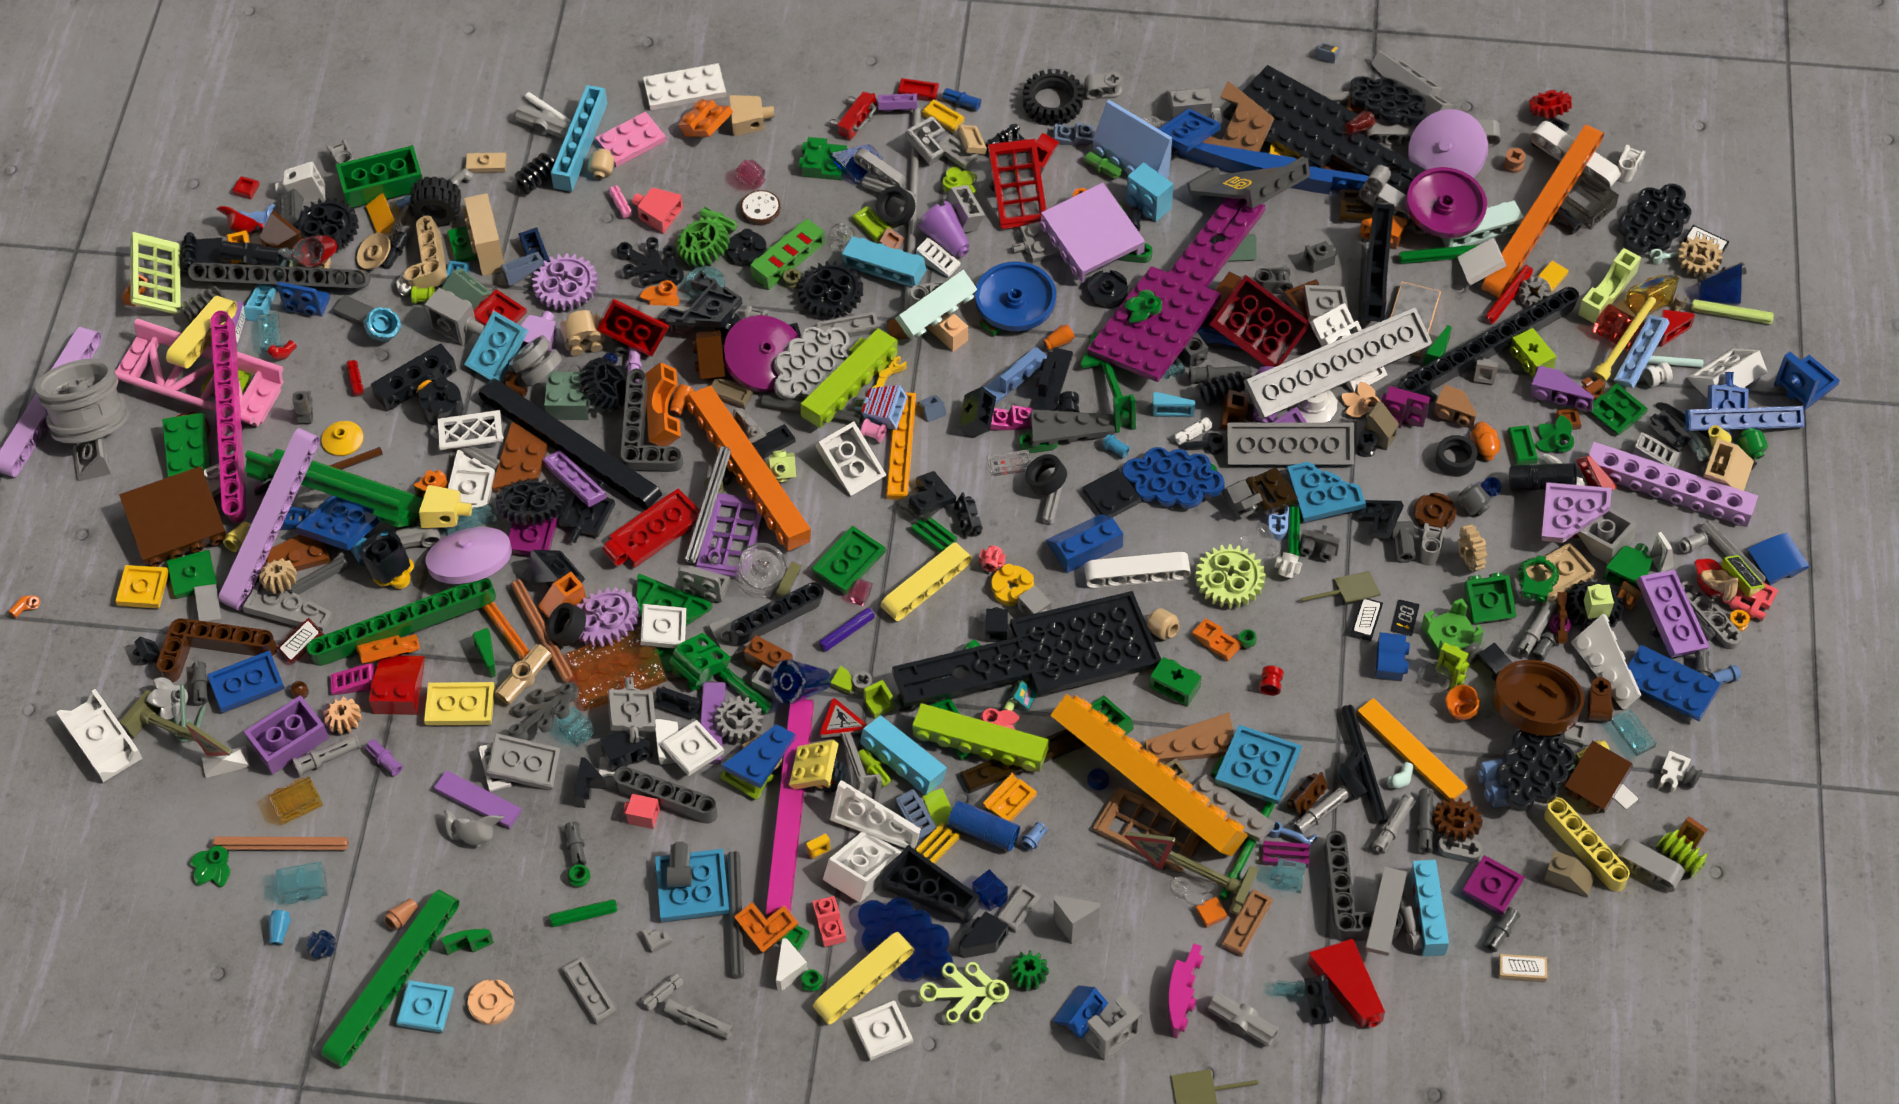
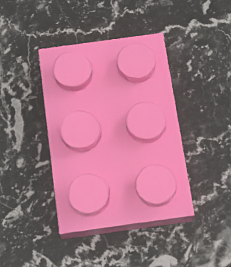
M646 112L596 137V143L600 148L611 152V155L615 158L614 165L616 167L666 142V136Z

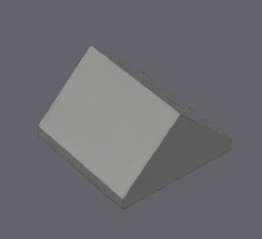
M104 436L95 440L76 443L73 446L78 480L82 481L111 474L107 443Z
M1054 896L1053 920L1071 944L1098 928L1100 903Z

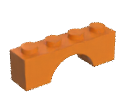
M660 362L645 373L648 382L646 404L649 442L658 446H669L681 437L680 420L668 414L669 400L677 387V371L675 368Z

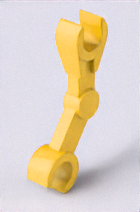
M901 356L895 357L888 368L879 372L877 384L872 388L884 387L889 376L906 369V361L898 365L901 362Z

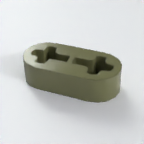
M793 561L790 563L776 592V596L782 597L790 593L802 565Z

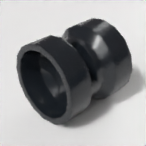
M1065 391L1059 395V404L1061 405L1059 411L1080 412L1078 393Z

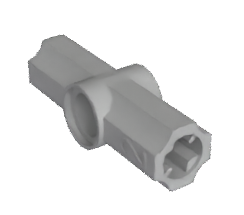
M519 105L515 115L517 121L532 126L537 133L541 135L549 133L565 139L571 123L557 118L550 110L543 109L541 112L526 105Z
M1220 992L1213 997L1208 1007V1011L1228 1022L1233 1031L1240 1035L1247 1034L1267 1047L1272 1044L1279 1031L1278 1027L1258 1016L1257 1011L1251 1006L1244 1003L1240 1005Z

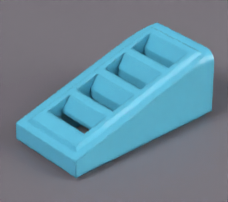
M267 284L256 285L244 307L245 317L248 321L265 322L274 300L277 286Z
M1153 392V416L1193 417L1195 401Z

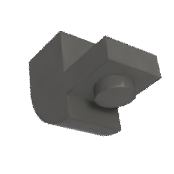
M1245 479L1224 488L1222 492L1228 507L1239 519H1243L1258 511L1257 503L1263 501L1260 493H1251Z

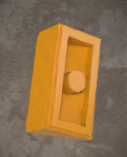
M382 193L367 204L366 208L376 232L386 234L397 230L385 196Z

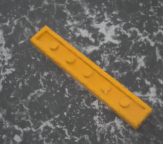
M905 392L907 400L897 430L892 429L887 499L908 500L916 393Z
M1374 698L1357 710V715L1408 763L1413 764V768L1448 801H1450V798L1456 800L1467 791L1468 786Z

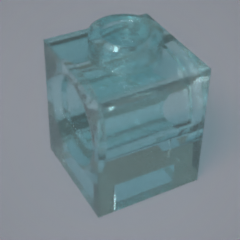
M573 706L569 709L570 713L567 717L557 721L560 731L576 746H579L592 737L594 730L592 722Z

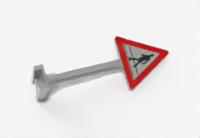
M833 698L819 737H842L857 778L856 789L878 802L882 778L880 774L866 776L851 735L862 733L863 728L867 724L836 698Z

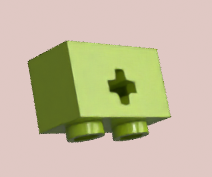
M1533 328L1512 338L1510 346L1512 356L1518 359L1523 369L1533 379L1539 366L1554 369L1557 356Z

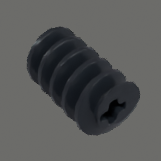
M540 153L538 157L532 159V162L527 163L526 166L515 173V180L525 194H530V189H536L535 183L540 186L542 184L541 179L543 181L548 180L547 175L551 177V171L555 164L553 158L546 153Z
M1236 371L1235 375L1228 373L1227 377L1220 375L1219 379L1213 377L1211 381L1205 379L1203 383L1201 381L1198 383L1201 397L1207 406L1210 405V399L1215 404L1218 403V397L1224 401L1229 390L1237 392L1245 390L1244 379L1239 371Z

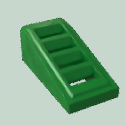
M1447 325L1428 349L1424 358V366L1445 354L1451 335V326Z
M484 628L474 632L472 636L475 647L489 676L493 678L496 676L492 639L489 629Z
M1103 695L1092 703L1093 706L1091 708L1099 711L1105 705L1107 706L1101 713L1105 716L1108 715V721L1122 728L1126 732L1124 736L1134 729L1132 719L1106 696Z

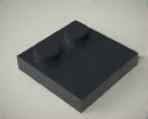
M1119 469L1083 486V493L1099 514L1112 518L1141 503V497Z

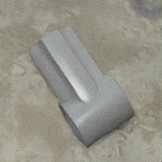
M421 523L419 526L396 530V534L399 536L404 548L418 545L432 547L440 540L439 528H421Z

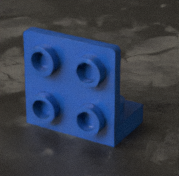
M283 282L277 283L284 309L290 312L306 313L310 316H323L330 300L329 293Z

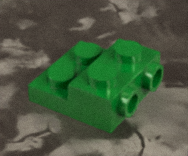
M808 137L807 142L802 144V154H804V157L799 159V169H802L803 177L841 181L847 155V145L828 144L827 138Z
M1502 572L1489 574L1488 578H1481V575L1468 577V580L1463 583L1472 624L1514 619L1517 617L1509 575H1502Z

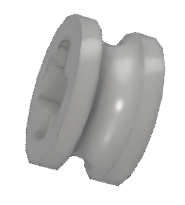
M859 671L853 676V688L858 693H864L863 689L872 685V676L868 672ZM859 680H861V681H865V680H866V684H865V685H864L863 683H860V684H859Z

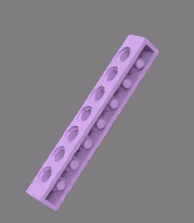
M1597 442L1593 443L1589 453L1614 484L1670 501L1676 505L1691 508L1694 511L1712 515L1715 518L1733 522L1736 525L1748 527L1758 495Z

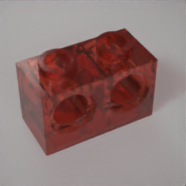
M1608 304L1596 319L1593 332L1617 344L1635 317ZM1644 322L1640 324L1624 349L1627 351L1633 346L1644 326Z

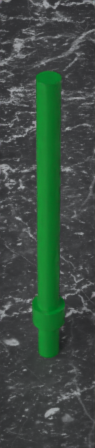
M1266 801L1261 814L1269 818L1275 804ZM1250 838L1247 839L1232 871L1228 872L1226 877L1231 879L1233 877L1240 881V874L1257 841ZM1223 887L1219 898L1227 901L1231 894L1230 891L1226 890V887Z

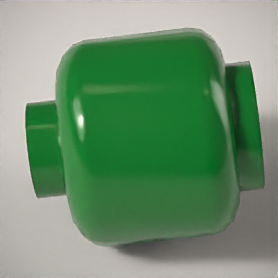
M1750 428L1739 434L1737 445L1752 460H1758L1765 456L1763 452L1768 449V443L1762 431Z

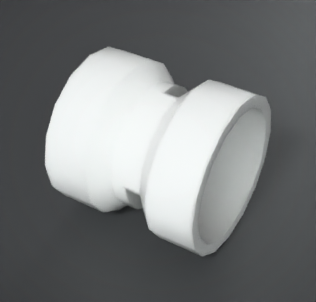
M1667 362L1659 363L1656 367H1646L1644 370L1645 380L1650 387L1658 386L1661 382H1671L1673 379L1671 367Z

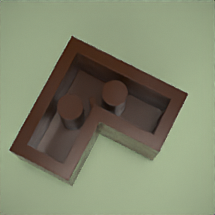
M721 330L696 332V338H692L693 353H698V361H695L696 374L700 373V379L725 377Z

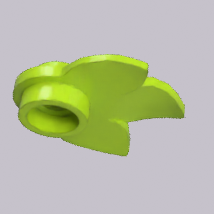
M951 167L946 171V177L943 178V189L949 193L951 187L968 185L971 192L976 193V189L972 184L977 180V175L971 171H961L959 167Z

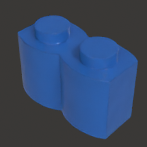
M1379 633L1375 678L1402 681L1403 675L1408 673L1409 661H1405V655L1409 654L1410 642H1406V635Z

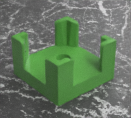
M1463 598L1454 601L1451 611L1435 618H1433V610L1424 614L1421 628L1438 655L1444 643L1455 645L1462 651L1474 642H1478L1481 645L1484 631L1479 624L1475 630L1465 616L1467 605Z

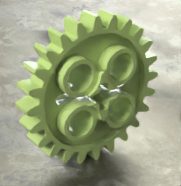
M1229 544L1228 549L1220 545L1219 551L1213 547L1212 554L1205 552V558L1201 557L1199 564L1196 566V586L1200 587V593H1205L1206 600L1212 597V604L1219 601L1220 607H1223L1225 603H1228L1229 609L1232 608V604H1236L1240 608L1241 602L1248 605L1249 599L1255 601L1256 595H1260L1261 588H1264L1266 574L1264 573V566H1260L1261 559L1255 560V553L1248 555V548L1243 552L1240 551V545L1237 546L1236 550L1232 548L1231 544Z

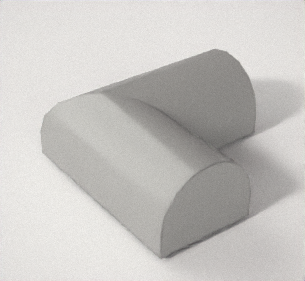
M933 116L906 130L905 138L929 165L935 163L945 152L934 140L942 135L945 130Z

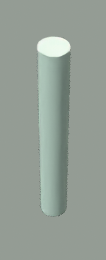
M1651 356L1648 364L1667 362L1669 365L1703 367V359Z

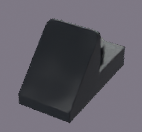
M581 757L574 798L576 807L586 808L587 800L591 799L592 788L606 789L605 779L585 757Z

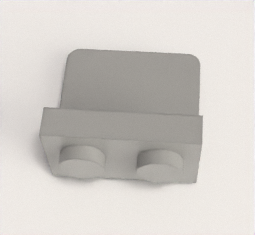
M689 566V569L679 567L678 569L681 591L704 597L708 601H723L731 582L729 576Z

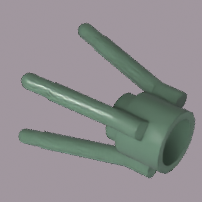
M180 685L181 721L178 724L177 716L172 718V721L187 728V722L189 721L192 724L193 722L186 720L184 685ZM205 706L201 707L195 724L198 728H200L204 716ZM176 734L174 735V737L177 738V740L180 741V742H191V741H192V740H187V739H185V738H183V737H181V736H178V735H176Z

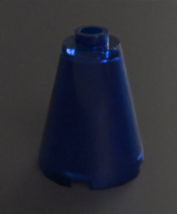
M790 659L780 661L774 667L771 674V679H774V686H771L772 691L781 703H796L827 690L831 684V676L826 669Z

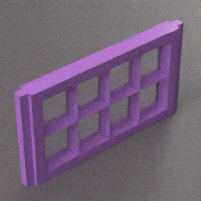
M718 493L696 565L697 568L726 575L730 578L746 580L763 515L758 513L753 500H749L748 497ZM722 538L720 548L722 561L718 564V557L714 556L710 563L708 553L715 549L717 539Z

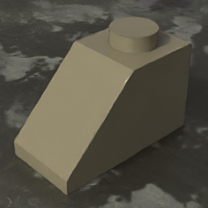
M1554 851L1544 882L1588 898L1595 876L1577 858Z

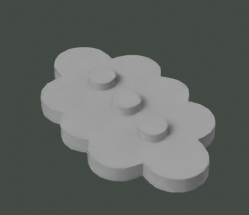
M812 326L806 328L800 338L792 339L787 345L786 351L779 353L774 360V370L779 375L774 382L775 393L784 400H793L798 395L806 399L849 357L845 352L850 341L847 332L839 327H831L824 332L819 327Z

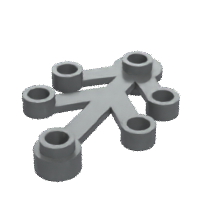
M564 683L558 690L544 692L543 689L534 690L531 693V697L535 703L539 704L527 706L525 702H520L514 707L519 717L531 713L534 714L521 725L518 723L512 725L509 728L508 735L526 740L528 738L526 730L537 721L541 732L550 731L553 727L552 719L554 712L559 719L569 715V704L577 699L579 695L577 684ZM552 699L548 702L541 703L544 700Z

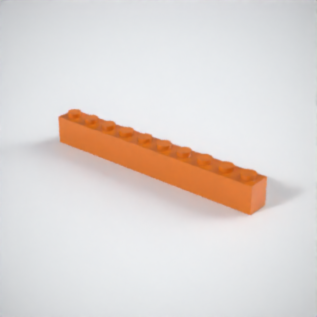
M710 385L689 393V403H687L689 413L691 415L694 414L699 427L705 430L709 442L714 443L717 453L720 446L728 447L731 450L727 468L729 471H733L738 484L746 490L748 499L753 500L758 513L764 516L770 530L773 529L779 544H783L786 550L790 551L810 543L811 528L713 387Z

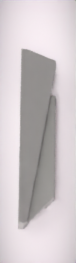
M1382 51L1377 52L1372 66L1385 78H1390L1397 82L1398 86H1406L1412 90V94L1422 96L1426 100L1425 110L1427 117L1441 110L1452 109L1453 105L1438 96L1442 91L1440 86L1401 59L1396 57L1392 59Z

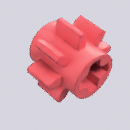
M991 545L987 550H981L979 563L982 564L981 566L984 570L996 572L997 568L1001 569L1004 566L1006 555L1003 554L1001 548Z

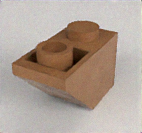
M1444 384L1436 401L1433 415L1473 429L1477 413L1464 391Z

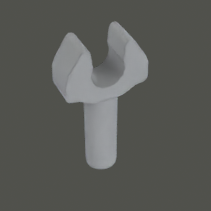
M1402 907L1408 931L1406 939L1409 948H1413V950L1422 948V939L1416 929L1412 907Z

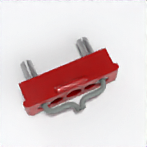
M863 91L858 98L851 95L848 97V102L854 104L841 120L834 118L830 120L831 125L838 127L840 136L851 140L866 122L873 120L871 115L878 106L875 93L870 94Z

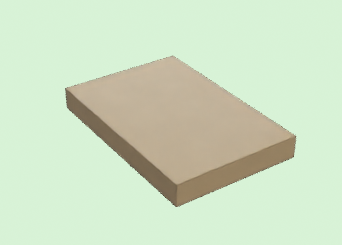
M1571 542L1545 556L1546 560L1554 563L1553 565L1559 571V580L1553 587V591L1548 593L1547 601H1555L1557 592L1567 593L1574 584L1578 585L1580 580L1586 582L1588 578L1592 579L1597 575V571ZM1535 564L1526 569L1528 576L1537 582L1545 581L1551 577L1549 570L1541 564Z

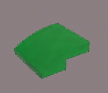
M1616 383L1605 395L1601 394L1593 402V411L1589 412L1616 434L1620 435L1648 412V408Z

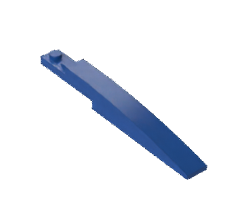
M1200 143L1187 153L1178 150V155L1208 166L1218 167L1231 173L1282 167L1296 160L1293 157ZM1309 166L1310 177L1290 188L1330 195L1331 189L1339 191L1341 189L1361 190L1369 176Z

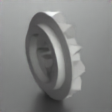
M1530 277L1524 280L1521 287H1519L1518 297L1521 303L1529 308L1551 295V287L1541 277ZM1529 287L1539 288L1538 294L1541 298L1539 299L1534 295L1530 297L1531 291Z

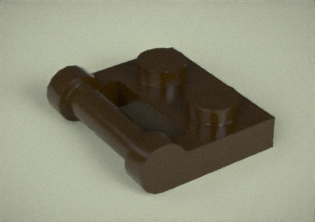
M1341 189L1339 222H1346V220L1362 221L1372 218V214L1346 212V210L1373 211V206L1360 198V190Z
M1276 467L1255 477L1250 476L1245 479L1252 494L1260 493L1263 501L1259 502V504L1262 506V511L1266 516L1289 507L1298 501V497ZM1258 485L1263 487L1273 503H1269Z

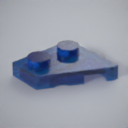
M870 144L833 152L830 155L835 164L855 184L868 173L867 170L859 166L853 159L859 148H864L879 159H883Z

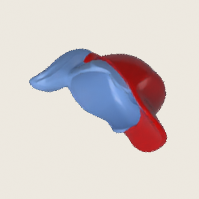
M269 205L263 212L256 211L252 213L237 212L227 206L217 207L216 210L228 218V228L236 233L247 231L249 234L255 231V229H264L275 205Z

